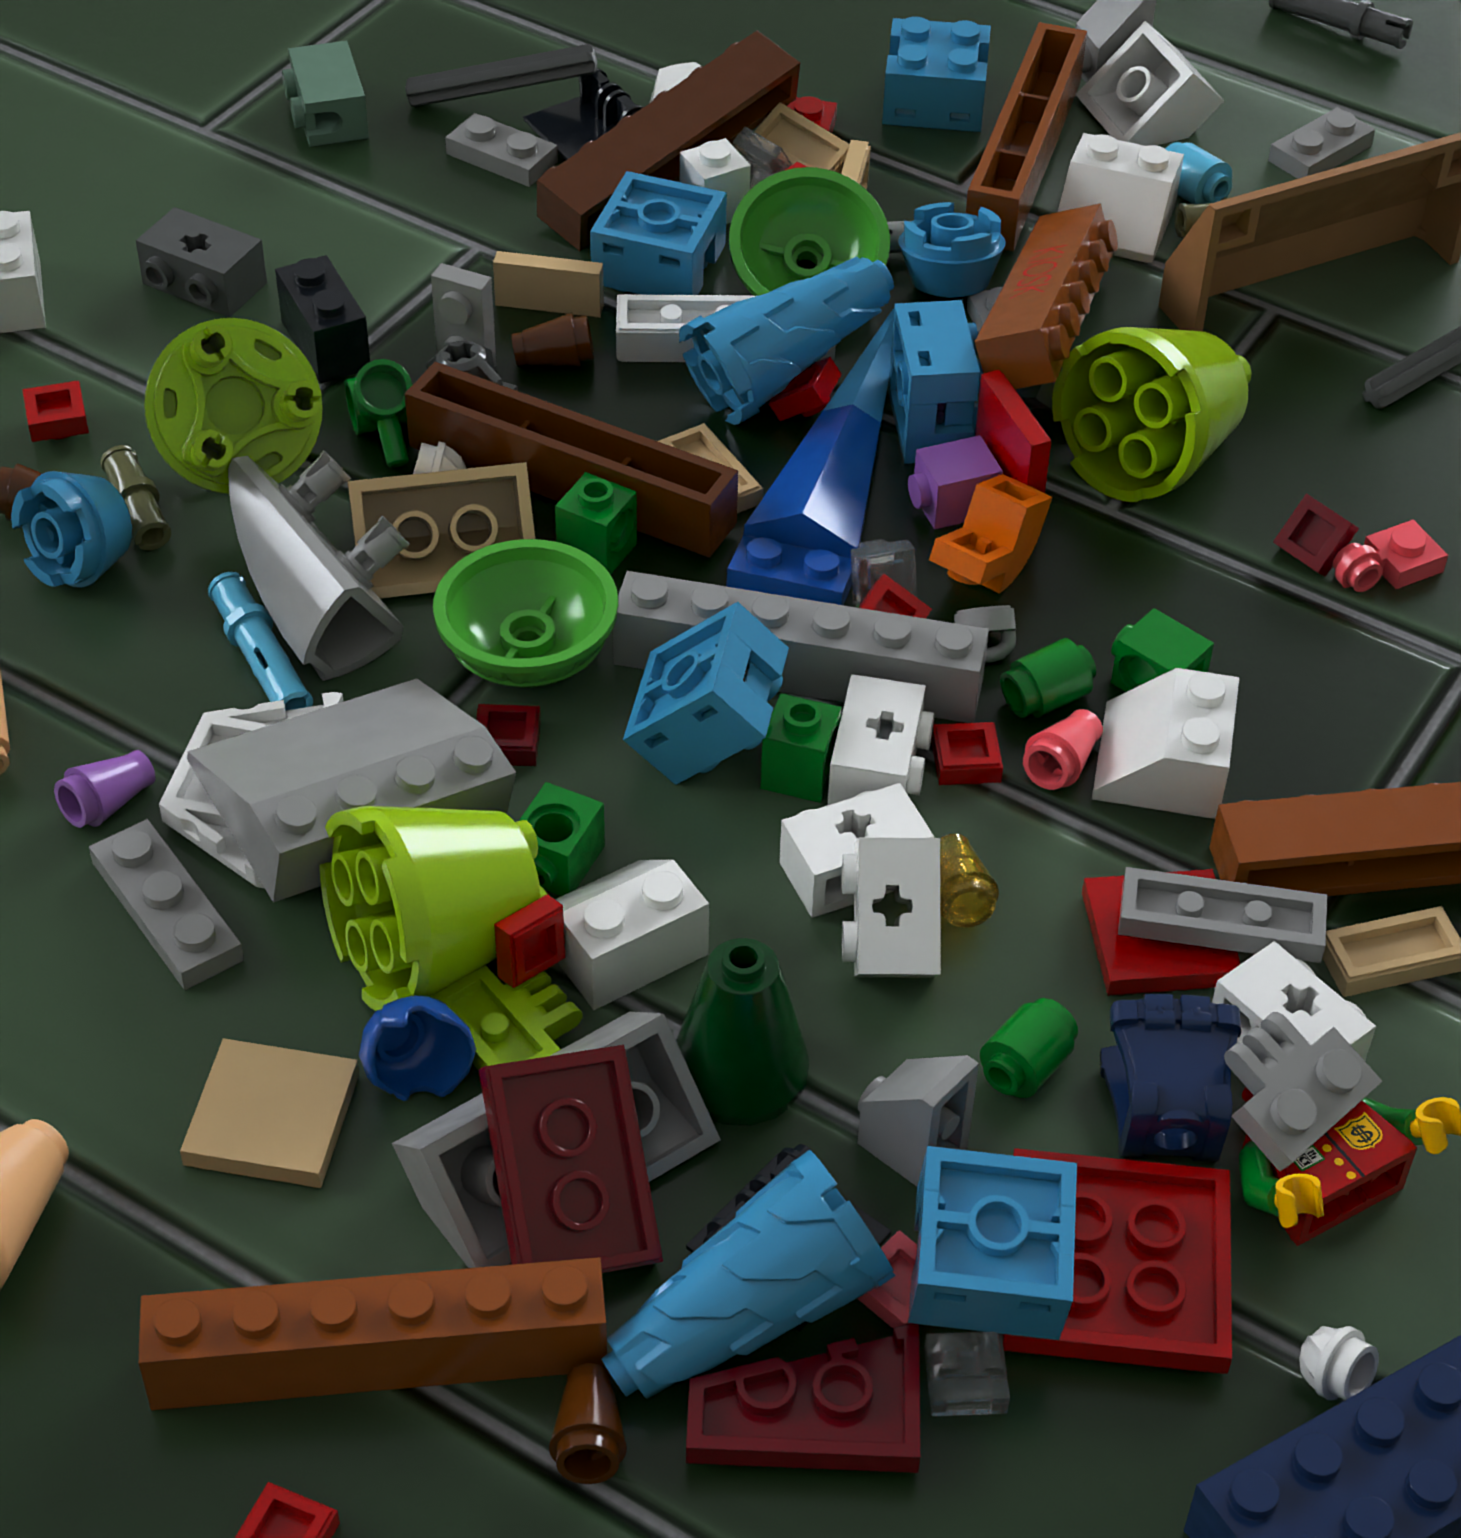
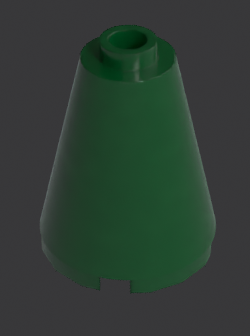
M749 938L731 939L718 945L708 958L676 1042L704 1104L710 1112L711 1119L726 1125L751 1126L779 1117L788 1110V1102L799 1091L800 1093L803 1092L807 1084L809 1056L785 979L774 951L766 944Z

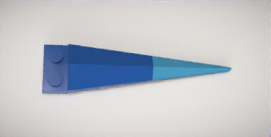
M892 309L745 523L743 537L727 568L726 587L844 605L856 576L873 467L888 388L894 309Z

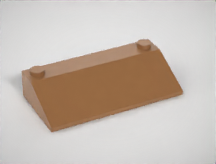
M1461 132L1209 204L1166 261L1158 306L1180 330L1203 331L1208 298L1210 296L1412 236L1424 240L1449 265L1458 263L1461 254Z

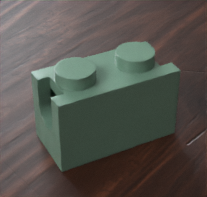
M347 40L288 48L291 69L282 70L286 99L290 100L295 128L304 127L309 147L368 139L365 94Z

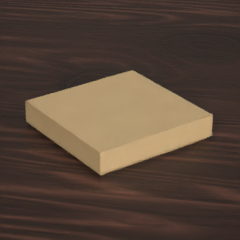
M223 1038L180 1150L183 1166L321 1188L359 1077L358 1060Z

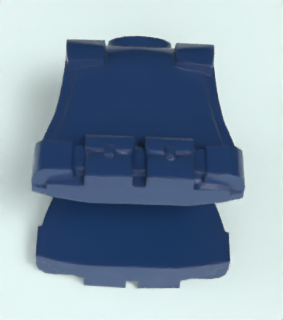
M1144 994L1143 999L1117 1000L1113 1002L1110 1008V1031L1114 1033L1117 1045L1101 1048L1100 1074L1105 1079L1113 1100L1117 1120L1120 1158L1144 1159V1155L1191 1157L1193 1161L1217 1162L1222 1153L1232 1116L1231 1069L1225 1062L1224 1054L1237 1043V1038L1240 1037L1242 1032L1239 1007L1231 1004L1211 1003L1208 996L1181 995L1180 999H1173V994Z

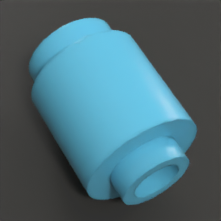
M1174 142L1165 148L1167 151L1184 154L1177 194L1179 197L1191 204L1214 203L1221 201L1224 197H1228L1232 188V169L1228 163L1190 142Z

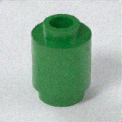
M1063 638L1013 661L1010 665V670L1002 673L1000 685L1007 704L1018 717L1025 718L1033 714L1039 718L1090 694L1093 689V678L1096 676V666L1090 652L1083 645H1076L1072 640Z
M1039 998L1034 1003L1030 1002L1021 1005L980 1050V1061L984 1076L989 1084L1005 1095H1013L1019 1098L1033 1096L1074 1050V1040L1078 1036V1026L1072 1014L1063 1005L1049 998Z

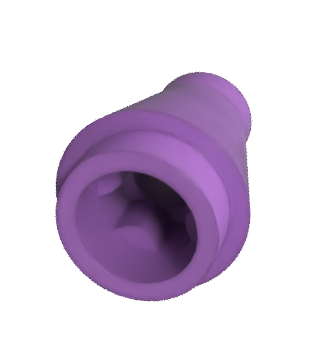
M134 750L124 756L68 768L64 773V778L55 783V799L60 811L72 825L78 828L87 824L97 827L142 789L152 785L155 782V771L148 757L139 750Z

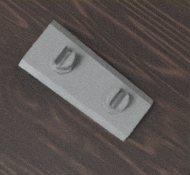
M324 450L299 476L300 479L293 486L290 484L288 487H285L283 484L279 485L250 457L232 458L228 468L230 505L243 556L266 609L283 638L302 664L310 663L322 681L350 673L370 663L397 644L402 637L403 625L371 589L374 585L370 580L380 567L383 569L400 551L410 545L401 536L402 534L385 517L381 516L378 522L357 542L358 545L351 552L347 551L344 554L334 547L314 524L313 521L316 518L312 513L321 501L325 502L341 485L348 482L351 477Z

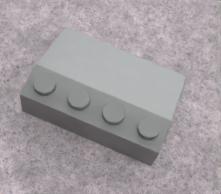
M417 678L188 751L187 754L189 764L273 903L321 886L320 864L331 862L334 837L329 838L325 825L334 813L362 806L493 810L502 811L507 814L516 771L483 724Z

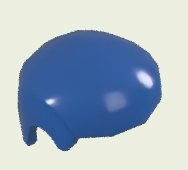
M408 996L384 1004L382 1009L374 1012L363 1030L359 1058L367 1078L373 1085L389 1094H394L396 1098L402 1101H408L409 1096L415 1092L427 1091L439 1097H445L450 1094L470 1073L476 1046L470 1028L445 1003L429 996Z

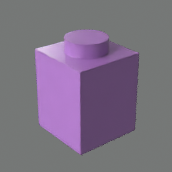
M980 435L916 449L914 474L908 478L909 495L916 509L922 508L934 529L964 523L976 484L1003 474V470Z

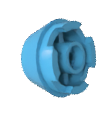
M953 202L934 203L916 208L914 210V220L911 222L904 221V232L898 239L913 285L924 293L948 298L970 296L986 289L1006 244L1005 238L1001 234V219L996 213L984 207H980L978 216L968 213H954Z
M58 471L45 472L36 478L31 487L18 491L13 502L11 514L12 528H23L26 544L32 554L31 557L23 560L29 570L40 581L51 587L67 584L72 587L81 588L91 585L116 563L130 546L132 523L127 505L119 491L102 477Z

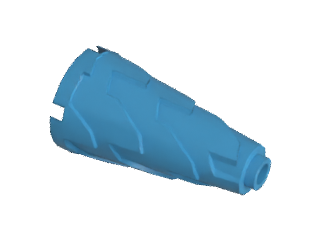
M854 257L811 278L790 282L766 294L736 302L705 318L701 315L681 326L679 330V343L692 338L694 348L682 355L697 387L716 412L730 407L734 412L729 414L725 421L733 425L740 424L759 413V407L782 392L794 377L825 356L829 349L881 313L880 307L889 303L890 291L894 288L893 278L888 268L880 260L872 262L868 258L862 257L859 259Z
M808 1150L792 1161L788 1167L748 1200L736 1212V1216L732 1221L684 1259L681 1270L656 1289L636 1314L607 1338L613 1350L601 1359L626 1397L639 1389L643 1396L648 1399L677 1382L713 1369L737 1354L747 1356L805 1321L812 1323L871 1290L877 1289L896 1276L888 1259L849 1200L846 1202L840 1192L833 1188L837 1185V1182L811 1150Z

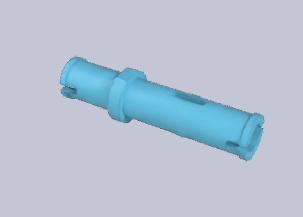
M225 572L215 577L209 584L208 595L214 601L225 621L223 624L224 633L232 645L241 649L269 701L284 700L285 711L311 707L313 705V697L307 692L289 657L272 631L273 619L267 609L255 602L246 586V581L242 576L240 577L239 573Z

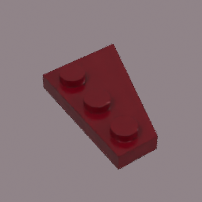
M911 1323L893 1328V1336L858 1345L854 1338L827 1344L826 1353L790 1362H785L779 1357L691 1378L689 1381L686 1463L919 1473L921 1458L919 1324Z

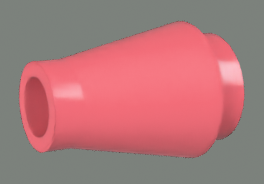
M1078 709L1064 720L1031 736L1025 746L1023 767L1032 782L1048 790H1056L1074 784L1078 780L1095 743L1102 736L1103 726L1100 719L1089 710Z

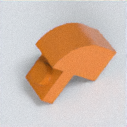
M1004 474L976 484L963 527L936 538L929 561L948 569L947 574L960 583L982 585L997 593H1001L1016 579L1032 554L1053 497Z

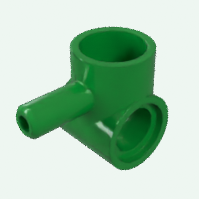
M377 359L364 365L356 377L345 379L347 406L356 435L379 431L386 464L391 468L406 465L409 461L401 426L407 425L405 392L412 386L409 374L400 364L392 360Z

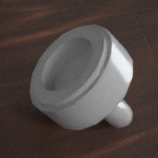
M1010 605L959 610L957 614H954V621L957 624L989 629V634L1001 632V642L996 646L987 648L985 663L1002 660L1014 650L1016 646V622L1014 608H1011Z

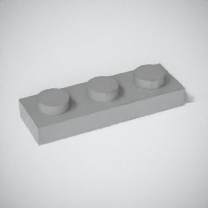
M148 819L89 846L93 865L184 991L244 961L240 941Z
M1126 867L1122 885L1118 935L1256 954L1275 941L1295 959L1321 963L1326 946L1327 894Z

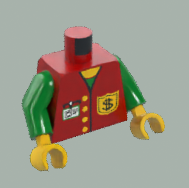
M1245 1087L1242 1092V1099L1247 1102L1254 1095ZM1365 1097L1281 1172L1246 1134L1242 1150L1238 1155L1243 1199L1248 1206L1277 1216L1281 1226L1284 1227L1290 1239L1298 1247L1402 1190L1417 1150L1415 1145L1424 1144L1427 1152L1439 1154L1448 1146L1446 1134L1461 1136V1110L1459 1104L1452 1098L1438 1097L1423 1102L1417 1109L1393 1108Z

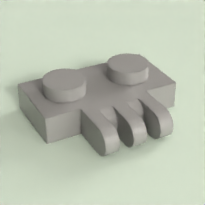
M1279 1012L1269 1014L1262 1020L1261 1028H1253L1243 1037V1044L1236 1043L1224 1054L1228 1067L1254 1095L1231 1117L1279 1172L1293 1163L1382 1082L1379 1076L1335 1027H1332L1310 1045L1293 1024Z

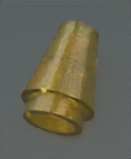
M961 834L945 835L940 838V915L950 924L957 927L969 928L980 925L987 921L995 910L999 896L998 885L971 846L968 838Z

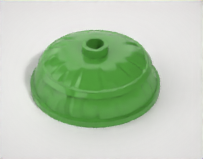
M802 167L788 169L775 173L757 183L738 204L729 231V252L733 267L741 282L754 296L766 294L790 282L811 278L854 257L859 259L862 257L868 258L872 262L880 260L886 266L890 251V233L887 220L874 197L851 178L822 168ZM801 260H810L816 267L804 269L799 267L797 263Z
M538 539L500 542L465 556L443 576L437 586L433 599L436 629L441 639L452 650L458 661L469 671L487 681L516 688L551 685L563 681L584 669L599 654L605 640L613 630L617 620L618 609L616 585L610 573L600 562L589 554L570 545Z

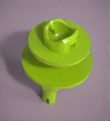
M220 318L199 323L185 330L165 347L155 361L148 377L144 409L149 434L165 462L190 483L211 492L229 494L228 468L232 458L250 457L278 484L291 476L305 462L320 432L322 394L311 364L301 350L286 336L256 321L241 318Z

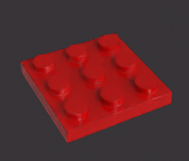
M1014 1148L1013 1156L1077 1163L1073 1303L1059 1340L1002 1334V1350L1228 1374L1232 1361L1230 1170Z

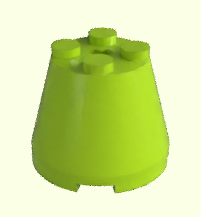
M1138 327L1114 328L1089 338L1083 344L1075 346L1070 352L1069 358L1063 361L1062 369L1053 388V421H1061L1066 441L1075 457L1070 464L1091 487L1108 497L1126 502H1138L1142 499L1155 498L1173 491L1184 484L1239 425L1248 403V383L1251 380V368L1247 360L1240 355H1236L1227 343L1207 332Z
M362 806L334 813L325 825L329 838L334 837L331 862L320 864L321 891L328 927L340 962L352 961L367 987L362 988V1000L375 1011L382 1009L384 1004L408 996L431 997L497 959L494 924L547 895L544 888L539 885L534 862L538 853V841L532 825L527 820L514 822L510 816L502 811Z

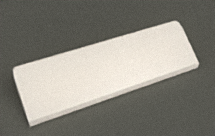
M617 295V359L621 362H685L682 354L694 348L692 338L679 343V330L681 326L700 315L705 318L736 302L755 296ZM835 346L829 349L826 355L818 361L828 358L830 356L834 361Z

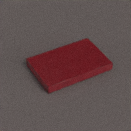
M617 1045L484 1066L479 1069L512 1265L600 1257L602 1273L663 1262L625 1046Z

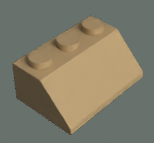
M526 462L348 481L355 547L358 545L357 542L378 522L381 516L385 517L410 544L406 549L404 548L383 569L380 567L373 574L374 577L370 581L374 586L371 589L380 599L435 593L439 582L446 572L459 560L476 550L510 540L535 539Z

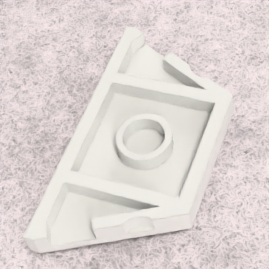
M323 693V705L286 711L284 700L261 703L253 708L244 710L229 708L204 712L159 802L162 821L255 887L264 888L187 760L188 751L343 702V693Z

